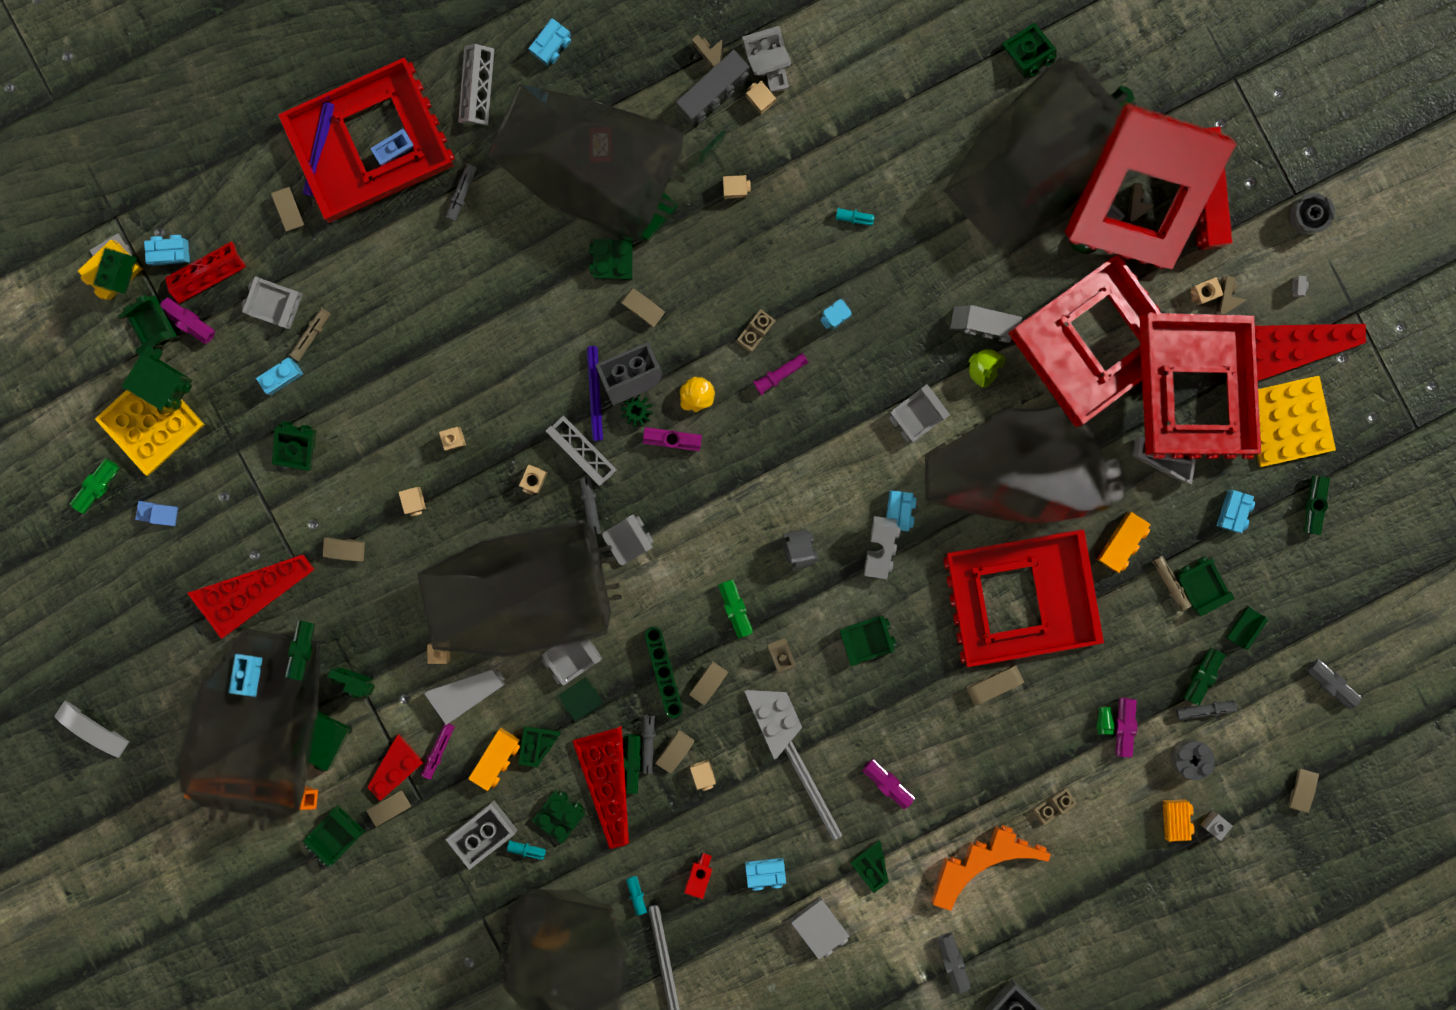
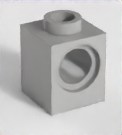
M1213 810L1200 824L1220 841L1233 827Z

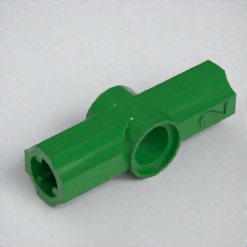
M105 458L96 471L83 481L82 489L71 501L70 505L76 511L85 514L94 501L107 491L108 483L120 469L118 465Z
M731 579L718 584L721 596L725 602V610L729 620L732 621L737 637L742 638L752 634L753 629L746 615L747 610L742 597L740 598L734 580Z

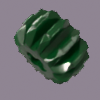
M637 395V401L634 400V397L630 398L631 403L626 400L623 401L628 406L627 408L621 407V411H627L621 417L626 418L629 416L626 424H630L634 420L633 427H637V421L643 427V419L650 422L646 414L653 415L652 411H647V409L652 407V404L645 406V403L648 401L646 397L642 402H640L641 395ZM633 407L642 408L641 415L632 414Z

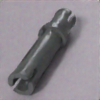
M465 164L455 193L450 198L451 203L445 218L454 222L457 221L460 209L465 205L464 199L477 170L476 167Z
M591 477L580 478L581 500L584 501L589 535L600 534L602 532L594 498L596 493H593Z
M1235 700L1225 702L1213 701L1211 704L1176 709L1178 721L1213 715L1217 717L1220 714L1237 712Z
M647 714L643 715L640 772L646 774L647 771L650 774L653 773V741L656 733L654 732L655 715L648 716Z

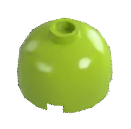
M992 349L982 350L978 354L974 353L969 359V375L971 379L982 388L983 386L985 388L988 387L998 376V373H996L998 368H1003L1006 358Z

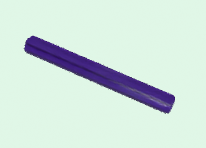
M329 102L323 103L311 154L310 164L314 174L334 110V104ZM306 179L303 194L314 196Z
M588 346L587 358L593 441L603 440L600 381L599 372L596 364H598L597 346Z

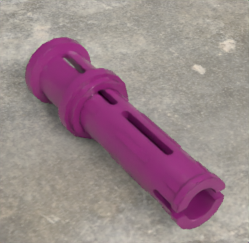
M801 353L773 372L768 371L758 381L754 380L753 384L762 396L765 391L773 386H778L779 381L809 362L805 355Z

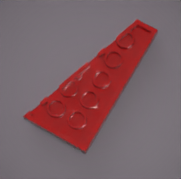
M1366 324L1255 326L1258 381L1366 343Z
M300 555L188 592L187 594L220 638L223 639L315 569L305 555Z
M622 726L572 741L610 849L625 846L629 843Z

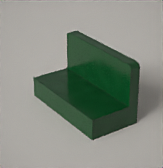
M1247 606L1226 638L1240 648L1248 650L1269 618Z

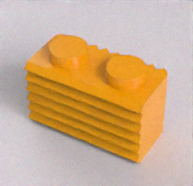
M1186 799L1163 800L1165 839L1170 842L1190 841L1191 835H1194V825L1190 821V816H1193L1192 804Z

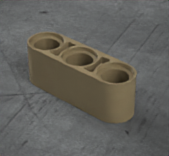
M1014 664L966 687V690L973 704L979 705L1023 684L1024 680L1017 665Z

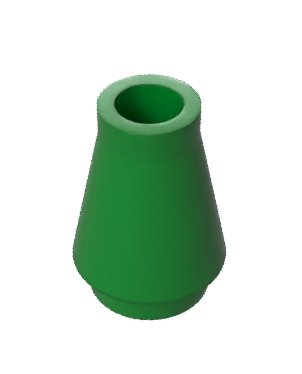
M1099 707L1096 726L1098 735L1114 734L1115 726L1111 707Z

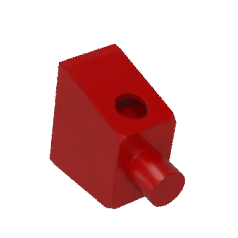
M701 852L698 863L693 862L684 893L701 899L704 898L712 868L709 867L711 855ZM698 870L704 871L703 877L699 878L696 876Z

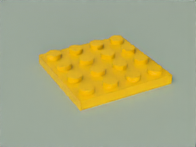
M1320 376L1258 389L1261 454L1256 456L1259 467L1336 450Z
M128 390L95 418L100 426L146 476L154 472L205 425L182 399V404L177 411L173 413L157 409Z

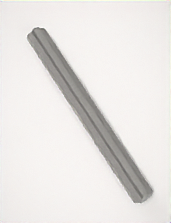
M791 741L784 750L832 839L836 840L842 834Z
M651 905L649 906V914L669 1010H680L659 906Z

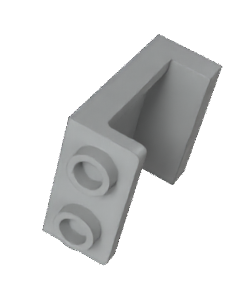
M255 276L254 280L252 279L249 283L248 297L243 300L242 313L290 330L303 294Z
M928 385L923 386L889 412L891 423L895 427L899 426L902 430L901 436L906 442L910 441L911 443H914L922 435L950 416Z
M580 627L545 651L541 659L546 668H551L554 672L552 676L555 681L564 686L585 670L601 661L602 657Z
M819 896L790 918L791 924L818 959L828 957L832 954V949L836 946L841 947L850 937L849 932L844 929L826 905L822 896Z

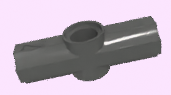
M1319 659L1309 664L1306 671L1321 684L1320 686L1328 694L1336 697L1346 708L1351 710L1360 703L1362 697L1346 684L1347 681L1338 673L1331 671Z
M953 933L942 934L937 937V942L955 994L967 992L971 987L965 972L966 967L962 955L958 951Z

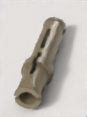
M321 307L314 319L309 321L308 328L289 354L292 358L300 361L318 332L323 330L322 326L331 315L330 312Z
M1162 555L1154 559L1152 562L1166 584L1170 597H1173L1180 611L1191 607L1192 605L1183 592L1184 588L1177 582L1164 556Z

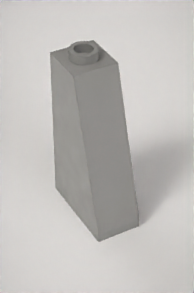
M493 668L430 689L424 694L447 725L505 684V677L500 670L496 671Z

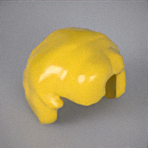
M693 377L686 380L679 391L680 406L684 410H693L694 412L710 407L715 396L714 386L702 377Z

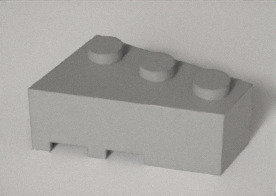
M972 305L954 306L950 329L963 331L969 335L979 334L982 335V338L986 339L999 338L1000 342L1010 343L1013 339L1008 332L1021 324L1022 317Z
M1136 437L1133 457L1186 485H1192L1196 459H1189V456H1183L1182 459H1171V456H1165L1163 459H1153V456L1146 455L1145 437Z

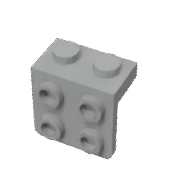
M779 26L742 37L746 56L754 75H764L770 71L784 69L791 65Z
M634 514L602 534L620 565L628 563L654 547L652 545L654 540L650 533H645L642 528L644 523L639 516L635 517Z

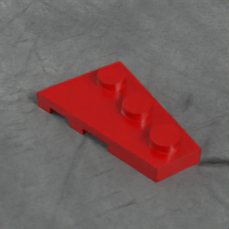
M400 734L396 736L368 785L370 791L379 801L424 763Z

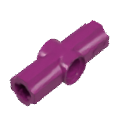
M167 297L160 304L167 318L175 322L174 324L188 334H192L204 344H208L215 336L216 331L202 322L200 317L192 311L184 309L172 299Z
M645 427L643 444L699 452L701 448L702 435ZM670 434H675L678 437V441L674 445H670L667 442V437Z
M1119 698L1118 718H1116L1114 725L1116 756L1133 757L1134 737L1137 734V720L1135 719L1136 699Z
M873 758L867 762L862 769L864 774L875 782L876 786L887 797L890 796L904 810L908 808L915 799L913 794L905 789L891 772H887Z

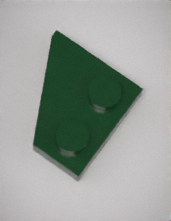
M524 726L518 765L538 767L560 736L561 731Z
M878 839L850 861L851 865L873 893L889 882L882 844Z

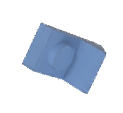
M402 129L370 149L379 164L383 166L396 157L400 158L406 155L414 145L405 130Z
M138 501L135 520L175 526L178 507Z

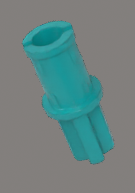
M838 208L835 220L852 222V225L858 223L872 226L874 215L857 212V209L852 211Z
M510 840L507 852L522 855L523 858L527 856L543 860L546 849L531 846L529 843L523 844Z
M631 876L626 880L631 895L629 899H632L635 915H642L647 913L643 899L644 893L641 892L637 876Z

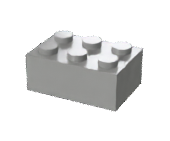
M493 800L446 838V841L470 870L515 835L517 829Z

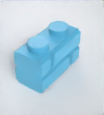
M551 18L528 49L532 55L549 66L550 63L554 64L558 60L560 50L562 48L566 49L571 43V33Z
M170 235V239L154 236L150 237L151 240L144 242L145 259L148 265L190 262L188 240L182 238L181 235Z
M840 299L823 311L820 321L826 329L834 330L841 323L848 320L852 312L845 302Z
M288 357L282 361V364H277L256 379L267 395H273L304 374L295 360Z
M1228 490L1216 526L1236 533H1243V530H1246L1249 525L1248 514L1253 511L1255 506L1254 496L1236 490Z
M889 491L886 518L896 519L897 527H900L901 531H909V528H913L914 516H911V511L916 507V497H913L914 493Z
M235 654L229 693L256 696L262 658Z
M783 858L745 862L748 888L756 891L764 889L763 886L781 888L783 887L782 884H786Z

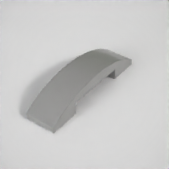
M65 700L54 717L86 742L119 758L130 741L114 731L110 732L82 714V710Z

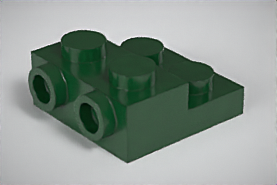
M1035 22L1002 43L1004 50L1012 58L1014 66L1024 78L1035 76L1039 72V68L1044 65H1052L1057 57L1056 48Z
M593 239V244H590V255H593V263H590L589 267L593 278L633 279V241Z
M287 421L278 424L274 429L272 464L310 471L312 468L313 450L316 445L317 430H312V427L309 425L295 427L293 423Z
M340 666L330 669L328 677L332 678V682L339 685L345 683L343 691L347 692L349 697L355 699L359 697L367 698L368 695L371 696L375 687L373 678Z
M555 789L532 822L563 844L586 812L581 804L570 801L568 799L569 796L562 790L558 792Z

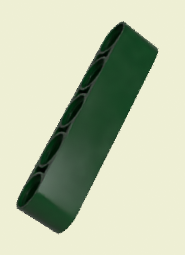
M651 626L645 633V639L665 713L669 718H678L682 713L683 705L664 635L660 627ZM657 630L659 638L652 640L649 637V632ZM655 649H662L664 656L656 658L654 656ZM661 667L668 668L669 675L666 677L661 676L659 669ZM665 686H672L674 693L666 695L664 693ZM676 704L679 707V712L671 713L669 706Z

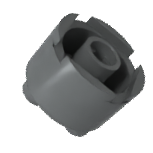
M1311 193L1298 199L1289 210V220L1292 227L1298 234L1313 235L1329 227L1335 215L1332 201L1319 193Z
M804 528L782 534V538L786 537V541L782 543L787 563L791 562L793 567H789L791 571L815 565V562L818 561V555L811 545L814 542L811 531L808 532Z
M1181 740L1176 744L1171 753L1173 768L1187 779L1201 780L1214 770L1215 758L1212 750L1198 740Z

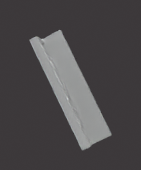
M479 44L464 46L458 123L488 125L494 48ZM481 51L488 52L485 63L481 59ZM481 70H483L486 74V78L483 82L479 77V72ZM479 89L484 93L482 101L477 96ZM478 108L483 113L482 120L475 118Z
M564 415L546 430L599 486L617 471ZM563 421L569 426V435H561L556 430ZM571 429H572L577 435H571ZM571 437H580L582 439V448H574L571 445ZM585 450L593 451L596 454V462H588L585 459ZM590 464H596V470ZM598 464H606L611 469L604 478L598 473Z

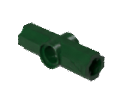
M1312 476L1309 498L1305 503L1304 533L1321 535L1324 514L1328 509L1327 495L1330 482L1328 477ZM1316 500L1320 503L1318 510H1315L1313 507Z
M298 621L294 641L291 642L289 647V663L285 678L303 681L306 664L312 652L311 642L315 628L314 623Z
M1209 647L1201 665H1198L1192 674V682L1183 697L1184 699L1198 706L1201 704L1208 688L1210 689L1217 679V671L1226 656L1225 654Z
M624 735L623 756L626 794H638L639 773L641 770V735Z

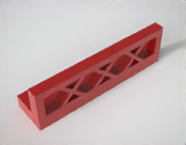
M231 241L165 277L168 291L180 304L244 269L246 266L238 255L234 243Z

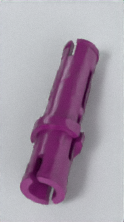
M443 723L430 755L428 754L426 757L427 762L420 774L421 776L432 779L437 765L442 761L441 757L455 729L454 725Z

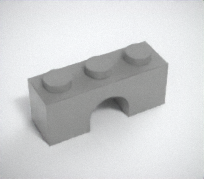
M874 516L871 542L879 543L883 548L878 551L867 550L864 576L887 579L888 572L892 573L893 561H891L892 555L895 556L897 544H894L895 538L899 539L900 527H897L896 519Z

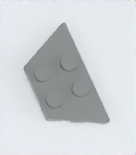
M746 690L744 693L775 760L802 729L800 721L787 692Z

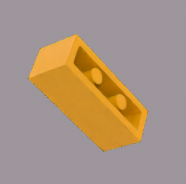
M1127 512L1096 560L1115 572L1120 573V571H1124L1129 564L1127 560L1131 554L1134 555L1138 551L1140 540L1142 538L1145 539L1149 534L1150 529L1148 528L1151 524L1133 512Z
M500 728L470 775L469 780L487 791L491 787L495 788L500 780L498 777L501 771L505 772L510 764L507 760L511 754L515 756L519 750L520 745L518 743L520 739Z

